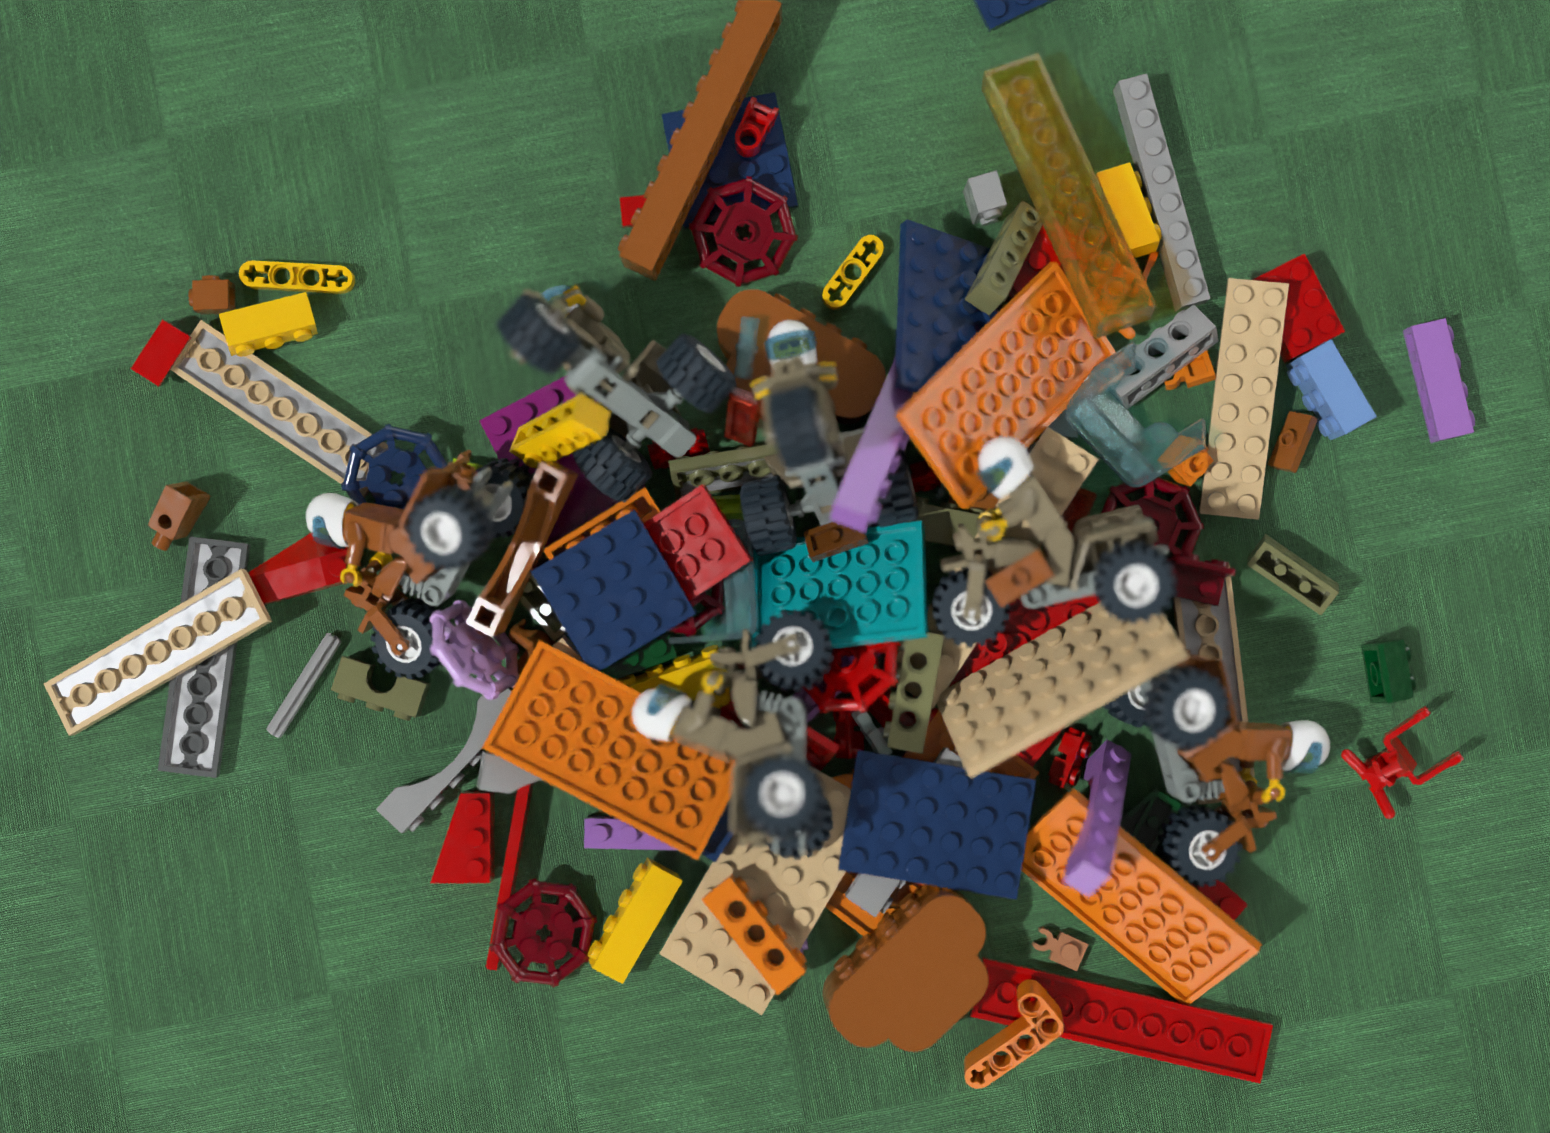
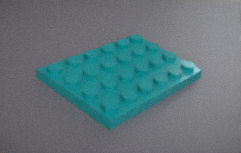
M915 521L886 527L867 528L866 534L869 543L816 562L809 558L805 537H797L796 546L793 549L759 556L752 547V649H754V646H757L755 641L756 635H761L760 627L763 623L769 625V618L775 615L776 618L782 617L781 612L786 610L788 615H793L794 610H800L804 616L808 612L813 615L815 621L819 619L823 623L824 629H827L833 649L927 638L924 523L922 521Z

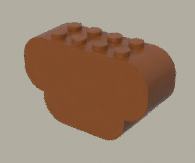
M748 289L735 294L728 301L717 322V336L719 347L723 355L728 359L726 366L736 380L737 386L729 396L737 406L765 421L763 400H756L753 386L750 383L764 376L767 378L774 376L769 360L768 336L778 323L786 320H795L803 323L811 331L816 345V364L835 363L838 384L834 389L828 391L836 407L837 423L856 424L866 419L872 413L886 381V373L879 358L866 350L867 344L854 337L851 340L841 335L842 330L833 324L826 323L825 326L815 321L816 315L804 308H801L800 311L789 306L791 301L777 293L773 297L761 290Z
M927 884L918 889L914 894L909 893L900 901L899 908L892 915H885L878 922V928L870 936L868 934L864 935L856 943V949L849 956L843 955L834 964L835 969L824 982L822 991L823 1001L831 1022L847 1041L856 1046L874 1047L889 1039L896 1047L904 1051L918 1052L925 1050L939 1040L978 1003L986 992L988 974L983 962L977 955L983 947L986 936L982 918L959 890Z

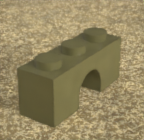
M342 656L331 691L339 693L337 698L354 703L355 699L367 702L365 707L382 712L383 708L395 711L394 717L410 721L411 717H420L431 683L416 678L407 679L405 675L402 678L397 677L394 687L390 691L383 693L378 691L372 682L375 665L348 656Z

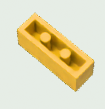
M1130 162L1097 172L1094 185L1122 261H1128L1156 252L1159 241L1162 239L1159 225L1157 223L1153 224L1151 219L1152 207L1148 197H1143L1140 189L1142 188V181L1139 172L1133 171Z
M306 292L219 314L231 356H248L253 354L254 350L265 347L267 349H276L285 342L292 340L302 342L311 339L312 335L318 334Z

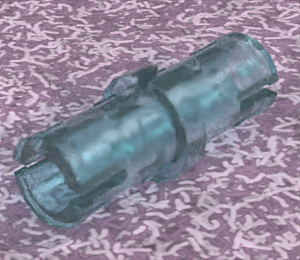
M741 317L738 343H735L734 349L737 351L733 373L734 378L739 377V379L752 380L755 353H758L759 348L756 346L760 319L754 320L752 317Z

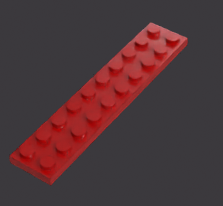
M982 957V962L988 974V985L983 997L971 1008L970 1017L1009 1026L1023 1016L1018 1009V986L1026 980H1034L1042 985L1061 1009L1064 1029L1059 1036L1060 1038L1261 1084L1273 1029L1271 1023ZM1029 996L1025 998L1026 1001H1034L1037 999L1034 996ZM1047 1018L1043 1022L1052 1023L1055 1019Z

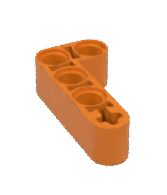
M1026 980L1017 988L1018 1009L1023 1016L966 1055L964 1059L965 1081L970 1087L982 1089L1062 1034L1064 1028L1061 1009L1037 981ZM1029 996H1034L1037 998L1034 1001L1025 1000V998ZM1047 1018L1055 1019L1052 1023L1043 1022ZM1022 1035H1030V1036H1031V1037L1028 1038V1039H1021V1038H1019V1037L1022 1036ZM999 1051L1007 1052V1054L1001 1056L995 1053Z

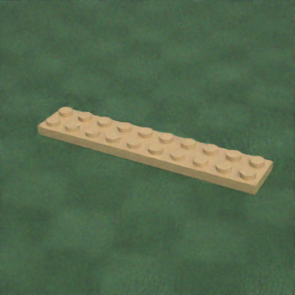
M1049 427L1046 428L1029 454L1034 465L1033 475L1061 516L1099 460ZM1009 494L1000 498V500L994 507V510L999 508V503L1011 498ZM1026 520L1011 528L1005 527L1002 535L1005 537L1030 539L1039 548L1044 543L1039 541ZM982 548L973 550L974 554L983 555ZM996 565L988 567V569L985 568V572L986 570L992 572L994 576L1002 570L1006 569L1008 565L1003 567H997ZM958 568L955 570L956 572L961 571L962 568ZM931 603L930 609L927 610L928 630L943 633L942 630L939 631L936 625ZM944 637L931 706L933 709L940 700V693L948 688L974 647H967L966 643H961V646L954 644L952 638L948 640ZM904 651L899 652L897 662H903ZM915 652L910 656V662L914 667L922 668L927 664V658L923 653ZM909 682L905 685V690L915 697L919 696L922 692L921 686L917 682Z

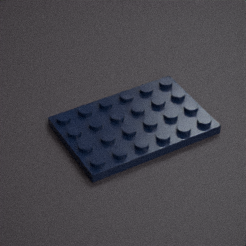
M908 219L900 224L895 387L916 394L1002 310V303L989 316L965 300L990 248Z
M857 750L838 870L1017 899L1036 780L987 771L971 778L963 767Z

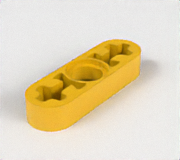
M866 235L861 238L824 287L822 300L828 308L833 310L843 308L879 261L884 250L880 238L875 235ZM873 242L876 244L875 251L877 254L870 253L865 263L870 265L866 267L861 260L853 257L857 254L861 258L865 252L863 245H871ZM857 265L861 269V276L857 280H849L844 274L847 266ZM839 277L845 285L852 287V289L849 291L845 286L840 295L843 300L839 301L836 299L834 302H831L828 291L832 290L835 292L839 288L841 282L836 281Z

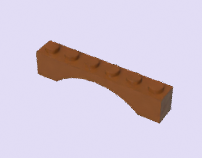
M554 460L542 461L529 486L525 507L513 539L495 573L478 596L466 622L467 624L491 637L505 632L532 575L531 571L534 570L578 473Z

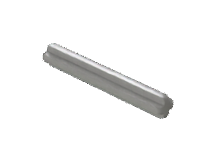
M331 633L325 635L269 723L267 731L271 735L278 738L283 736L340 646L341 640Z

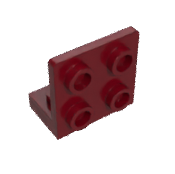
M1186 552L1167 558L1176 577V583H1173L1176 589L1173 597L1219 606L1225 577L1235 576L1236 569L1228 568L1229 563L1221 560L1199 561V555Z

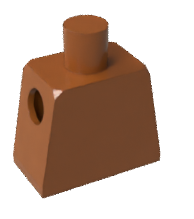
M187 481L166 485L148 522V526L157 531L151 544L158 549L167 551L173 540L187 537L210 500L211 495Z

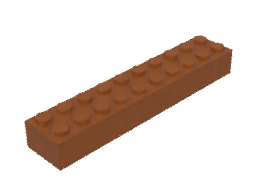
M738 0L734 10L737 15L733 23L728 22L722 33L721 38L724 39V42L720 49H714L710 57L709 65H711L709 73L707 76H701L696 87V91L699 93L694 103L689 101L683 113L685 122L681 129H675L671 137L670 144L673 145L668 156L665 154L662 156L657 167V171L660 173L655 182L650 181L644 193V198H647L643 208H637L632 217L631 224L634 225L629 236L626 234L623 236L619 244L618 251L621 252L619 256L624 267L656 282L782 23V3L777 0Z

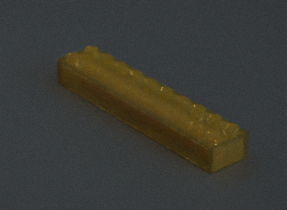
M1039 53L984 71L981 90L1094 338L1097 339L1150 320L1156 303Z

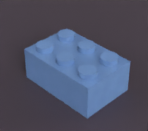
M1332 340L1325 342L1286 365L1289 369L1287 371L1288 378L1294 386L1298 385L1304 395L1302 396V401L1305 407L1310 412H1314L1318 419L1316 424L1323 436H1328L1329 440L1343 436L1377 417Z

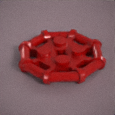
M900 641L874 645L834 648L832 650L833 662H830L831 669L828 674H823V679L828 685L824 693L814 683L812 684L813 688L807 690L806 687L802 688L819 706V711L823 713H828L829 711L867 712V708L891 686H895L898 681L896 679L898 648L901 646ZM886 652L884 671L878 669V654ZM846 655L850 658L853 655L854 658L850 666L840 667L843 664L841 660L843 656ZM873 677L878 679L879 681L863 695L860 689ZM837 691H842L843 693L852 692L854 699L834 698Z

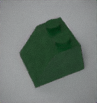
M1404 639L1361 645L1370 703L1390 704L1414 698L1413 691L1416 689V683L1413 674L1409 672L1408 662L1411 661V653Z

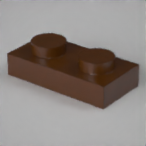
M835 521L803 532L809 558L813 562L869 543L866 531L862 532Z

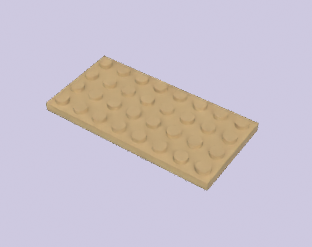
M1099 602L942 691L937 705L968 775L971 778L1187 659L1189 657L1165 616L1162 614L1157 617L1154 614L1150 616L1151 621L1144 623L1143 619H1140L1138 624H1131L1129 620L1125 619V622H1122L1116 616H1111Z
M811 765L810 768L816 771L822 783L825 798H827L833 815V830H830L831 836L828 842L825 840L823 843L824 847L820 851L815 850L812 852L813 856L808 858L807 856H801L800 860H794L793 857L786 859L782 858L781 855H774L768 846L751 847L746 845V847H741L739 845V835L734 834L716 863L712 862L659 953L761 1015L767 1008L775 991L701 899L729 875L733 874L735 878L740 876L751 889L748 894L754 902L760 900L769 911V915L766 917L773 925L778 923L788 935L786 942L792 949L796 947L799 950L801 949L846 872L838 870V863L851 790ZM733 901L730 904V910L733 914L741 916L746 913V906L741 901ZM754 924L749 927V934L754 939H761L765 936V930L762 926ZM773 948L768 951V958L774 963H779L784 960V954L780 949Z

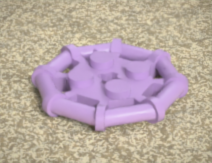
M456 600L452 606L442 611L433 612L430 617L433 634V645L430 647L432 655L437 656L454 679L453 683L457 687L464 686L483 694L489 700H494L500 693L509 688H514L520 677L517 665L519 648L517 644L511 642L505 632L491 637L467 624L466 622L473 607L468 606L463 600ZM454 618L457 626L454 627L449 620ZM504 658H505L506 668L502 666V662H501ZM472 673V674L476 675L477 677L474 678V677L469 676V675ZM492 675L498 680L497 682H493Z

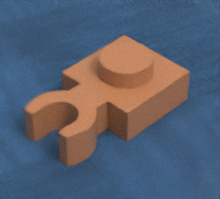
M1039 927L1038 931L1046 935V941L1043 944L1033 941L1032 946L1039 951L1051 950L1048 957L1050 960L1077 971L1089 944L1062 931L1059 932L1056 939L1048 929Z

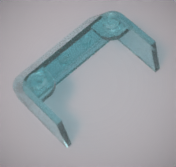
M1132 341L1092 369L1068 402L1065 417L1074 430L1125 484L1131 487H1142L1206 448V422L1201 418L1179 433L1170 424L1165 422H1157L1144 429L1110 391L1120 384L1121 379L1135 371L1137 345Z
M728 519L753 560L724 579L726 612L716 615L705 624V635L669 638V644L686 645L742 639L743 629H749L752 636L756 633L759 623L754 551L744 521Z

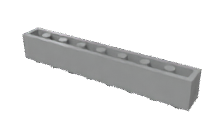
M1147 73L1120 80L1113 89L1134 167L1141 177L1143 197H1148L1152 207L1151 219L1153 224L1157 223L1161 230L1162 239L1159 241L1157 249L1175 312L1188 309L1192 305H1203L1210 299V295Z

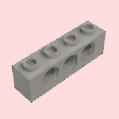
M1192 305L1187 310L1180 311L1171 322L1164 327L1154 330L1148 339L1141 344L1131 347L1125 356L1117 362L1110 363L1100 373L1104 388L1126 411L1204 351L1219 342L1216 326L1195 305ZM1181 336H1185V337H1186V338L1183 339V340H1176L1178 337H1181ZM1155 354H1163L1158 358L1153 357ZM1133 371H1140L1136 375H1129Z

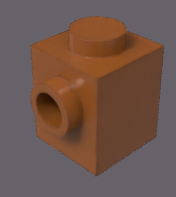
M215 275L202 276V280L192 281V289H189L188 292L189 304L199 314H220L236 310L235 284L228 279L220 280V277Z

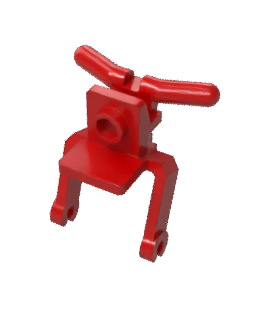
M1426 706L1420 708L1411 717L1386 732L1382 741L1387 749L1362 762L1349 749H1344L1341 752L1342 759L1358 773L1362 780L1369 782L1368 788L1384 817L1387 819L1394 818L1395 810L1383 787L1386 785L1388 787L1393 786L1396 780L1402 776L1404 778L1408 777L1413 785H1422L1448 767H1452L1464 759L1460 752L1456 751L1419 776L1414 775L1413 771L1417 763L1397 736L1431 714Z

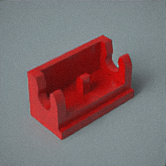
M162 319L132 365L131 370L160 387L192 337Z

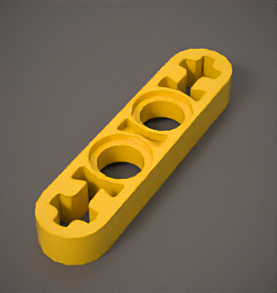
M252 260L245 262L239 270L241 282L252 289L344 294L351 291L355 284L353 273L341 265ZM253 268H255L261 274H268L269 284H266L267 279L265 277H255L254 282H252L247 277V273H251ZM280 269H288L290 272V279L285 284H278L275 280V274ZM311 270L317 271L319 273L317 284L313 286L306 285L304 282L305 274ZM325 271H328L327 275L333 278L339 277L340 273L343 272L348 281L343 282L342 287H339L335 281H327L328 286L324 287L326 283Z

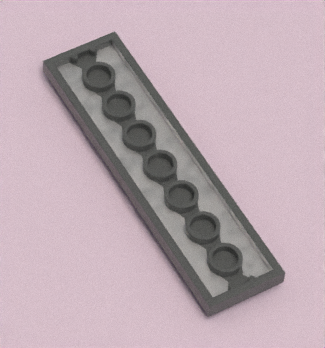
M190 536L181 603L240 569L247 570L251 544ZM237 642L170 680L158 771L212 778L220 776Z

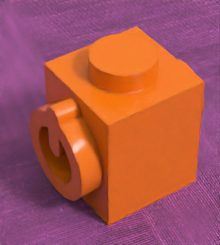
M1182 437L1159 464L1177 483L1192 486L1206 472L1214 460L1207 453L1209 449L1202 441Z

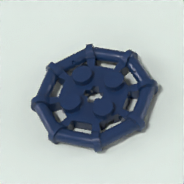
M391 423L385 424V427L350 446V457L341 488L358 505L367 503L359 491L360 488L367 486L375 498L372 504L406 509L423 473L433 467L442 469L448 464L433 442L430 433L426 432L424 434L391 426ZM395 439L416 444L413 450H405L395 446ZM387 441L388 448L372 456L368 452L382 442ZM425 450L435 466L426 468L419 454ZM361 459L369 463L366 478H357ZM394 470L398 474L403 472L405 474L402 478L403 483H391L389 481L392 478L391 472Z

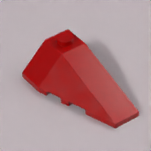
M311 532L254 568L248 574L264 605L343 585L345 583L341 580V573L344 569L348 568V564L345 563L348 547L337 545L331 536L327 540H322Z

